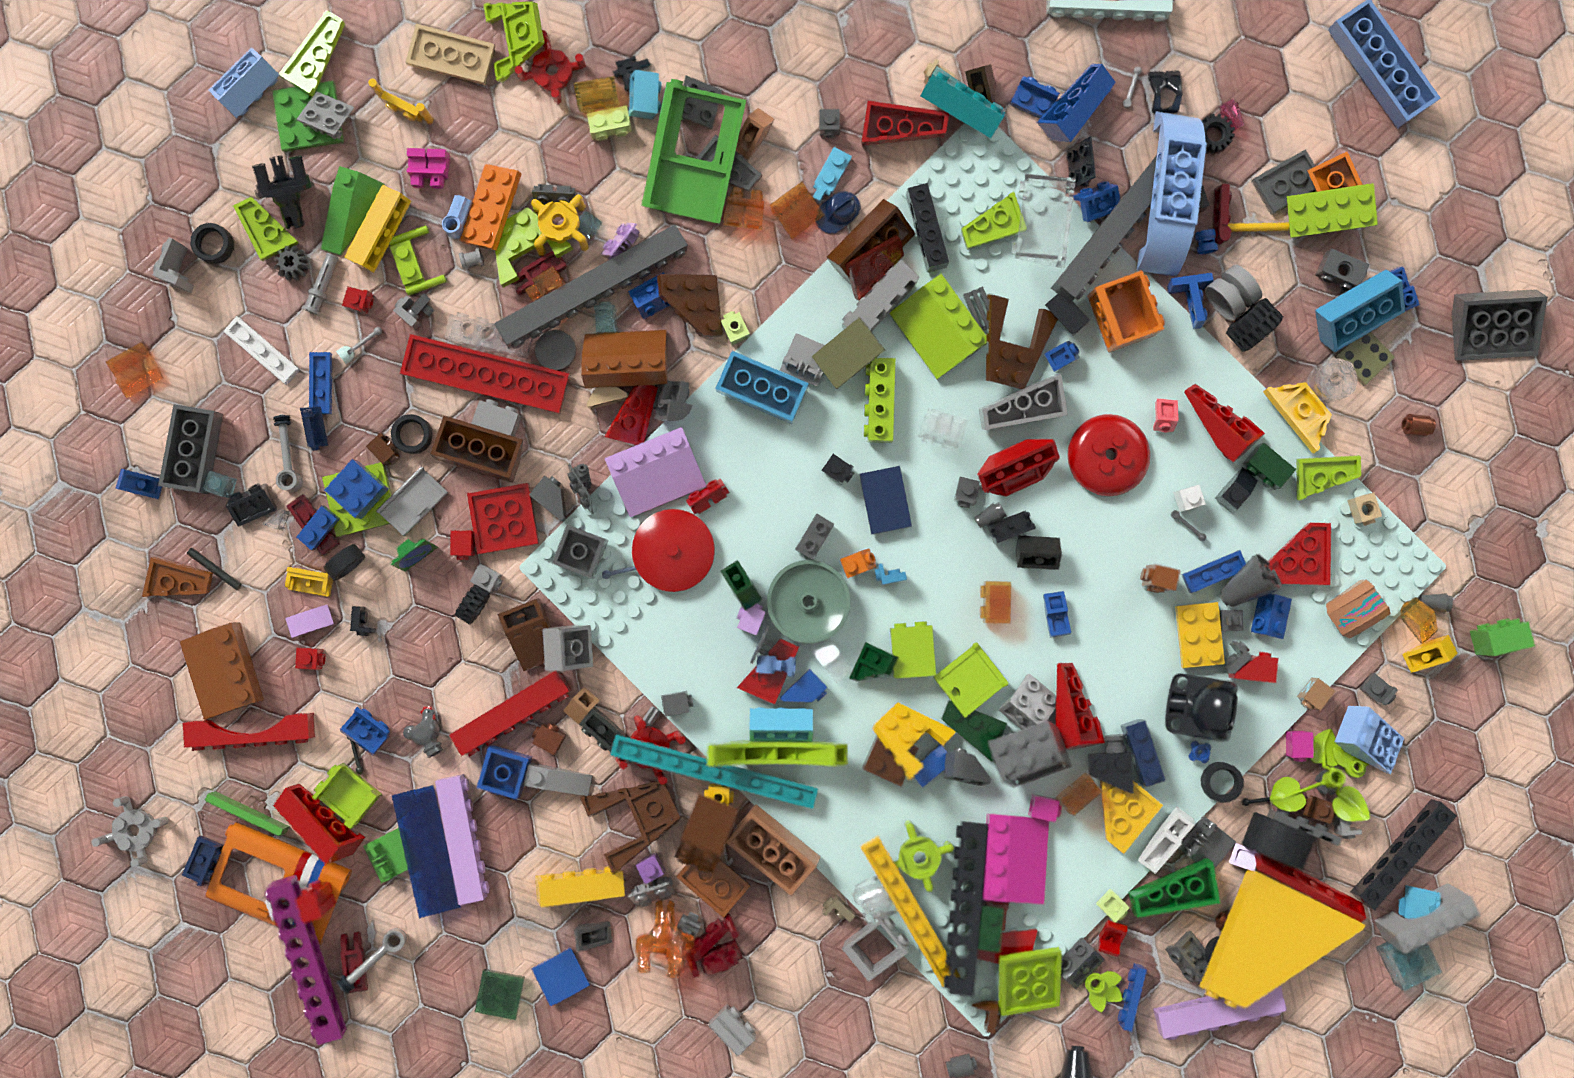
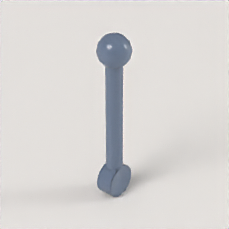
M633 566L611 572L605 570L602 572V577L608 579L612 575L634 571L636 568Z

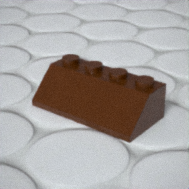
M883 199L826 258L835 270L859 292L916 233L899 208Z
M444 415L430 454L436 460L513 483L520 464L523 439Z

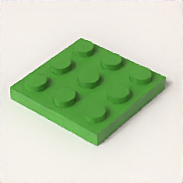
M333 81L319 83L316 92L337 100L336 87ZM297 87L272 90L280 145L283 152L344 143L343 133L340 139H333L331 136L326 135V133L321 134L320 131L316 132L310 127H304L301 122L296 120L312 99V96Z

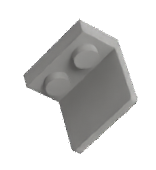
M169 237L162 246L161 256L154 264L152 275L169 285L191 293L194 285L187 282L189 278L178 273L188 248Z
M1027 674L1013 696L1002 704L999 711L1020 729H1025L1049 719L1056 708V695L1031 674Z

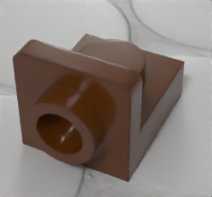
M1309 795L1308 799L1306 798V804L1302 808L1304 811L1303 815L1334 824L1336 814L1334 813L1332 802Z

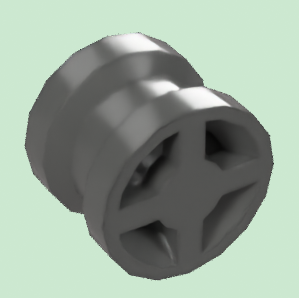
M1125 734L1104 736L1107 742L1106 753L1127 752V747L1124 745Z

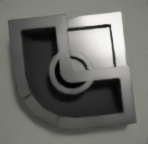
M668 380V384L655 385V387H658L653 405L656 411L655 419L660 421H679L690 413L693 405L686 404V400L689 397L688 382Z

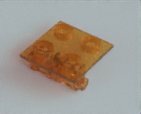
M802 181L769 205L770 211L778 218L791 239L824 216Z

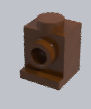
M380 432L366 447L383 465H393L400 459L399 453L396 451L397 447L388 439L389 437L386 434Z

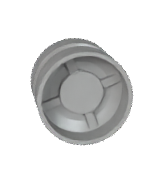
M1239 265L1230 267L1222 274V279L1217 278L1205 288L1206 296L1211 305L1220 315L1230 321H1234L1245 312L1246 307H1251L1262 298V291L1257 281L1246 269Z

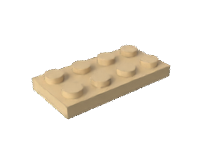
M416 24L405 63L416 68L486 85L496 46L493 43Z

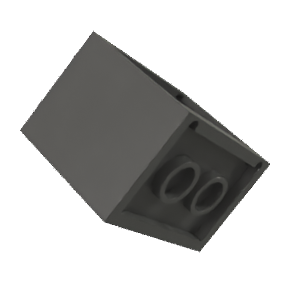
M1049 720L988 742L1002 783L1012 788L1072 767L1059 728Z

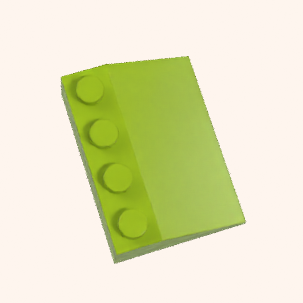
M942 273L889 313L936 380L988 343L986 342V334Z

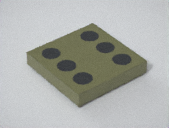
M1371 332L1348 344L1335 356L1363 386L1367 385L1395 358Z

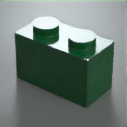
M1265 443L1257 445L1242 463L1247 467L1246 471L1262 479V484L1270 490L1280 489L1296 470V468Z
M738 560L720 571L745 611L763 600Z
M981 906L978 950L1000 952L1003 908Z

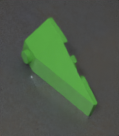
M339 166L332 189L321 246L322 250L342 256L355 238V234L363 223L381 186H385L384 183L358 171Z

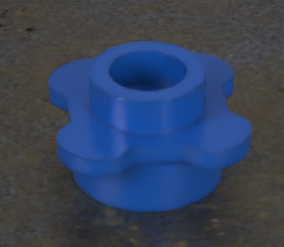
M1192 741L1190 744L1192 747L1191 753L1188 755L1191 761L1199 760L1202 763H1207L1209 761L1211 745L1209 743L1201 744L1198 741Z

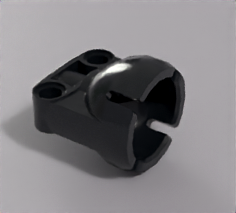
M1183 673L1176 674L1172 678L1168 693L1165 714L1166 729L1173 734L1219 742L1229 741L1237 712V684L1227 680ZM1185 677L1188 684L1185 688L1181 689L1178 686V680ZM1176 718L1181 721V727L1178 730H1174L1171 726L1172 721Z

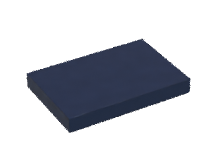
M900 466L860 473L859 476L871 535L912 527Z

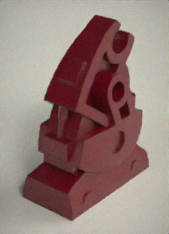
M736 939L711 948L699 962L704 974L712 975L730 970L739 964L738 960L743 959Z

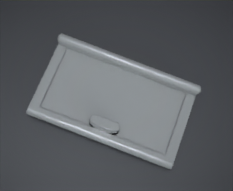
M421 466L376 511L405 536L448 492Z

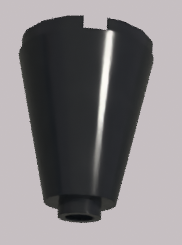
M1072 1046L1071 1050L1067 1049L1060 1078H1093L1089 1052L1084 1051L1083 1046Z

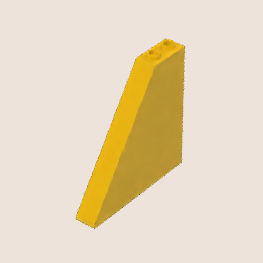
M1246 870L1199 987L1207 990L1205 994L1218 1000V997L1224 998V1004L1235 1009L1237 1005L1246 1008L1362 931L1365 925L1259 872Z

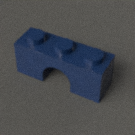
M1137 719L1120 725L1123 734L1126 735V744L1131 748L1136 763L1134 768L1140 785L1148 787L1166 781L1146 720Z

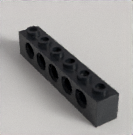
M1431 799L1350 892L1365 906L1376 910L1455 820L1457 815L1442 802Z

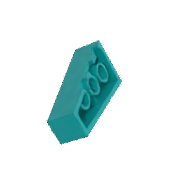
M938 66L920 95L989 138H992L1005 116L1002 106L989 102L985 96L973 91Z

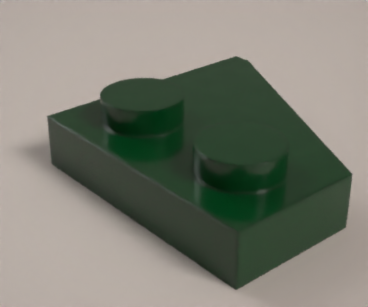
M865 642L849 679L863 681L889 677L899 657Z

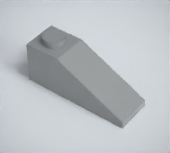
M532 762L528 765L524 786L588 796L593 775Z

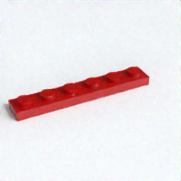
M1258 852L1254 854L1257 869L1261 873L1268 874L1279 882L1293 887L1296 891L1303 892L1315 901H1320L1361 923L1367 918L1362 902L1294 867Z

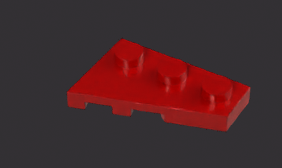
M652 385L634 386L604 437L632 445L644 443L658 387Z
M779 639L770 649L768 656H776L777 660H787L790 657L796 656L799 646ZM756 665L737 688L775 704L787 673L785 671H776L775 674L756 672Z
M1037 929L1002 932L1000 952L978 950L977 959L999 964V956L1033 951Z

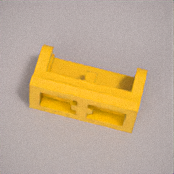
M287 567L285 587L288 590L330 597L333 579L328 573Z

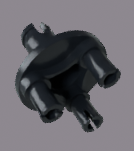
M282 155L277 156L278 165L275 156L270 157L269 160L274 172L273 181L269 180L265 163L252 165L257 181L256 190L254 191L256 197H272L273 202L280 209L286 229H290L292 226L295 229L303 227L305 221L303 220L300 206L301 191L313 187L314 182L309 177V174H306L302 156L288 158L294 177H290L289 173L286 172Z

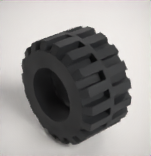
M1264 298L1238 317L1228 327L1226 334L1242 352L1248 351L1267 337L1282 322L1284 316L1267 298Z

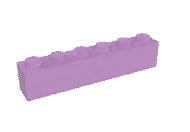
M464 774L438 779L435 781L458 904L482 901L489 893V884L487 881H484L485 864L483 860H480L481 843L476 839L477 823L475 819H472L473 802L468 798V779L464 778Z
M1279 985L1246 1008L1237 1005L1235 1009L1224 1004V998L1218 997V1000L1210 996L1153 1008L1158 1032L1163 1039L1174 1040L1179 1035H1196L1199 1031L1205 1029L1214 1031L1223 1025L1236 1026L1240 1024V1021L1244 1020L1257 1021L1260 1017L1266 1015L1269 1017L1279 1016L1280 1012L1287 1011L1281 986Z

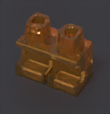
M733 187L730 197H727L726 211L723 219L724 225L742 228L744 218V228L762 230L765 207L762 191L752 190L751 198L745 199L743 198L744 189Z
M552 266L533 278L534 284L525 289L532 301H536L566 283L560 273Z
M1085 772L1071 784L1073 787L1069 785L1055 798L1060 801V804L1069 814L1075 816L1103 791Z

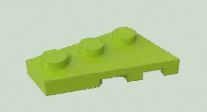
M1013 191L985 213L961 228L967 250L1027 230L1015 192Z
M252 197L233 205L261 261L277 255L278 250L285 251V246L291 248L299 244Z
M1361 456L1296 459L1297 500L1305 499L1307 496L1323 492L1330 487L1338 486L1361 477Z

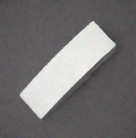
M1176 807L1152 837L1138 861L1156 874L1182 844L1181 840L1194 827V818L1179 807Z

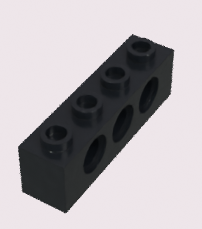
M928 183L907 188L906 198L926 271L928 273L947 268L949 259Z

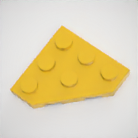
M1100 780L1106 840L1124 854L1163 805L1135 781H1133L1134 793H1129Z

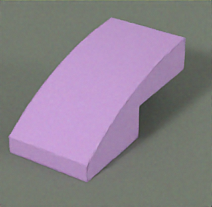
M328 605L285 618L291 638L334 624Z

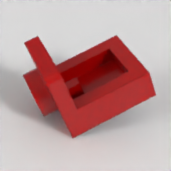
M1107 920L1099 934V952L1118 957L1120 954V944L1128 933V926Z

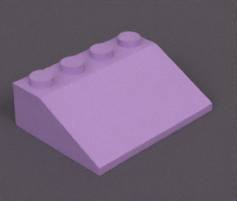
M682 427L605 458L630 518L706 487Z

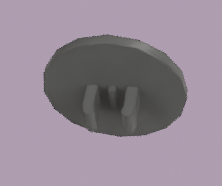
M768 625L751 658L750 663L752 664L758 653L765 656L769 654L768 651L760 648L764 645L762 643L773 646V642L765 638L770 627Z

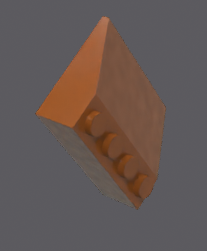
M667 330L585 334L581 364L584 387L599 388L668 384Z
M230 622L180 641L204 720L264 701L240 622Z

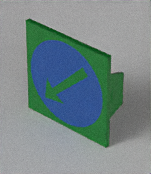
M407 539L397 547L398 557L392 561L391 565L406 572L436 550L438 546L426 539H421L417 543Z

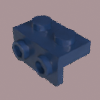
M198 836L182 876L196 881V885L199 887L210 883L214 867L219 860L224 845L204 836Z

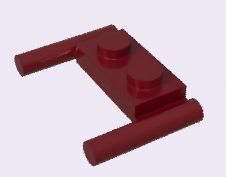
M729 913L726 914L723 921L718 918L715 922H711L707 926L706 931L692 941L689 947L691 952L685 954V959L693 978H698L700 975L696 962L728 931L733 939L739 937V932Z

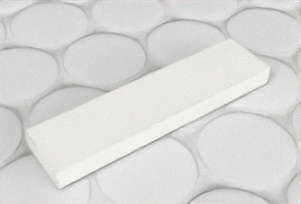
M236 316L223 331L284 384L288 385L300 371L295 364L240 317Z

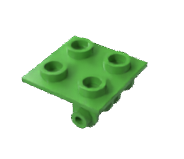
M401 827L363 846L381 883L419 864Z

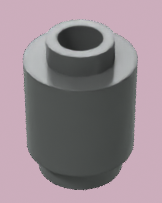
M969 1053L950 1058V1061L945 1062L949 1078L975 1075L974 1070L978 1069L975 1057H970Z

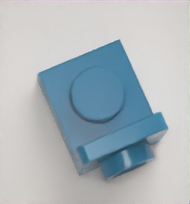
M882 563L877 565L878 569H875L876 580L881 581V585L907 580L906 572H900V569L889 570L888 575H885Z

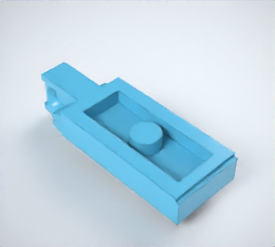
M836 147L833 148L815 180L813 188L816 189V192L813 195V201L820 204L825 194L830 196L852 159L851 155Z

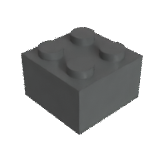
M566 525L552 564L594 579L609 540Z

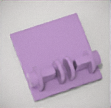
M622 223L617 228V235L614 239H609L604 244V251L601 254L609 256L608 259L610 260L623 253L620 249L624 252L627 251L621 244L624 243L629 248L631 247L627 241L633 244L639 237L640 231L635 228L637 224Z

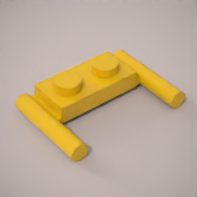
M372 78L368 81L369 86L383 100L387 109L395 113L398 110L403 113L405 118L413 122L414 120L422 122L424 119L428 124L433 123L434 119L423 103H418L414 106L384 91L375 79Z

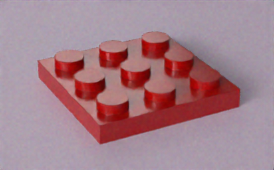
M529 483L467 493L478 555L539 544L532 497L529 496L531 493Z

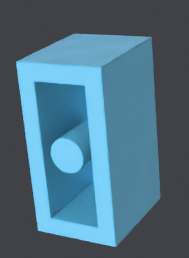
M634 70L631 74L629 116L653 119L660 112L661 102L658 101V93L661 92L662 83L659 81V73Z

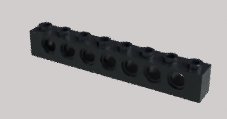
M961 821L960 825L956 826V838H959V847L955 846L954 859H957V868L953 867L952 880H955L956 884L955 889H951V902H954V908L949 912V923H952V932H948L947 945H950V954L946 953L945 966L949 967L948 975H944V988H947V993L950 995L974 997L988 826L986 823ZM972 837L975 839L976 845L973 849L965 847L967 838ZM966 859H972L974 862V867L971 870L963 868V863ZM966 880L972 882V889L968 892L963 891L961 888L962 883ZM963 902H969L971 905L967 913L960 912V905ZM962 923H966L969 926V931L966 934L958 933V927ZM960 945L967 947V953L963 956L956 954V949ZM964 967L966 970L963 977H956L954 975L956 968Z

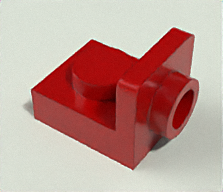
M347 286L342 306L368 314V310L373 306L374 297L368 290Z
M296 648L295 668L321 670L326 662V655L323 653L324 649Z

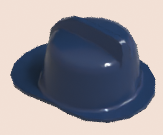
M840 191L831 196L817 209L815 220L818 228L826 233H836L842 230L859 215L861 207L858 198L853 193L847 191Z

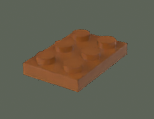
M719 859L713 873L710 871L709 873L702 872L697 869V866L689 864L685 865L676 876L723 918L751 886L722 859Z

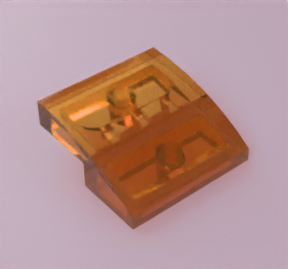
M144 341L106 361V364L117 379L115 382L126 398L163 379V375Z

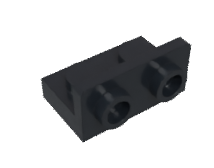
M259 483L249 487L248 491L244 493L236 492L229 497L226 507L238 527L277 510L274 501L267 491V483L262 485Z

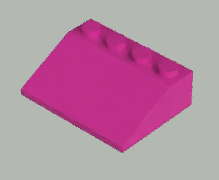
M986 814V824L988 826L982 899L1044 904L1049 821L1031 817Z

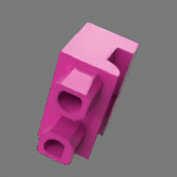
M407 148V173L410 176L411 186L413 188H424V178H429L431 188L443 189L444 179H448L450 154L447 150Z

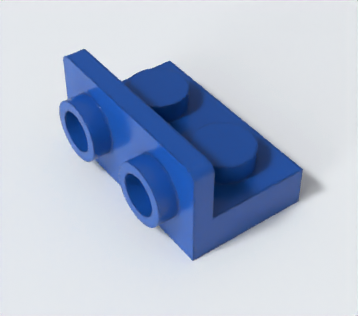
M1023 76L1010 105L1041 118L1056 102L1060 93L1052 86H1044L1032 77L1026 78Z
M1109 181L1100 182L1094 188H1085L1080 190V193L1073 195L1074 200L1080 201L1082 217L1085 222H1090L1110 214L1120 201L1118 185L1110 184Z
M657 276L628 291L643 319L671 306L667 301L664 302L659 297Z

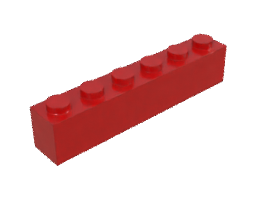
M553 671L449 734L460 755L468 754L470 757L480 751L478 747L485 743L488 746L497 741L496 736L503 732L506 735L515 730L514 725L520 721L522 724H525L533 719V713L539 710L541 714L551 708L550 703L557 700L559 703L568 698L569 695L567 693L571 691V688L561 671Z

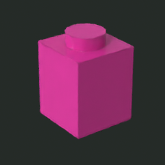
M1286 731V756L1298 762H1305L1306 758H1314L1313 732Z
M1032 794L1028 815L1033 818L1056 822L1057 817L1059 818L1061 815L1062 805H1059L1060 801L1057 799Z

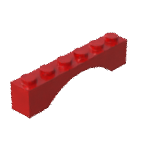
M314 712L286 715L279 723L258 733L230 731L212 720L182 723L184 748L192 747V751L205 750V746H212L213 750L225 749L226 745L233 744V748L246 747V743H254V747L266 746L267 742L272 741L275 742V745L288 744V740H295V744L308 743V739L315 737Z

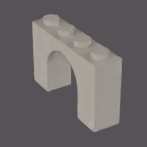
M1447 883L1433 890L1441 893L1440 906L1432 913L1419 918L1406 919L1392 911L1374 921L1382 938L1406 954L1481 915L1470 895Z

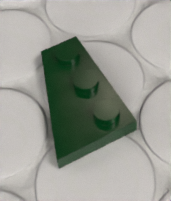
M948 700L941 720L992 762L994 758L988 742L1001 738L1007 723L976 710L964 718L952 701Z

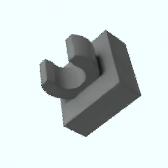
M424 293L410 308L416 314L422 310L430 316L434 312L427 305L430 298Z
M1220 610L1221 631H1243V610Z

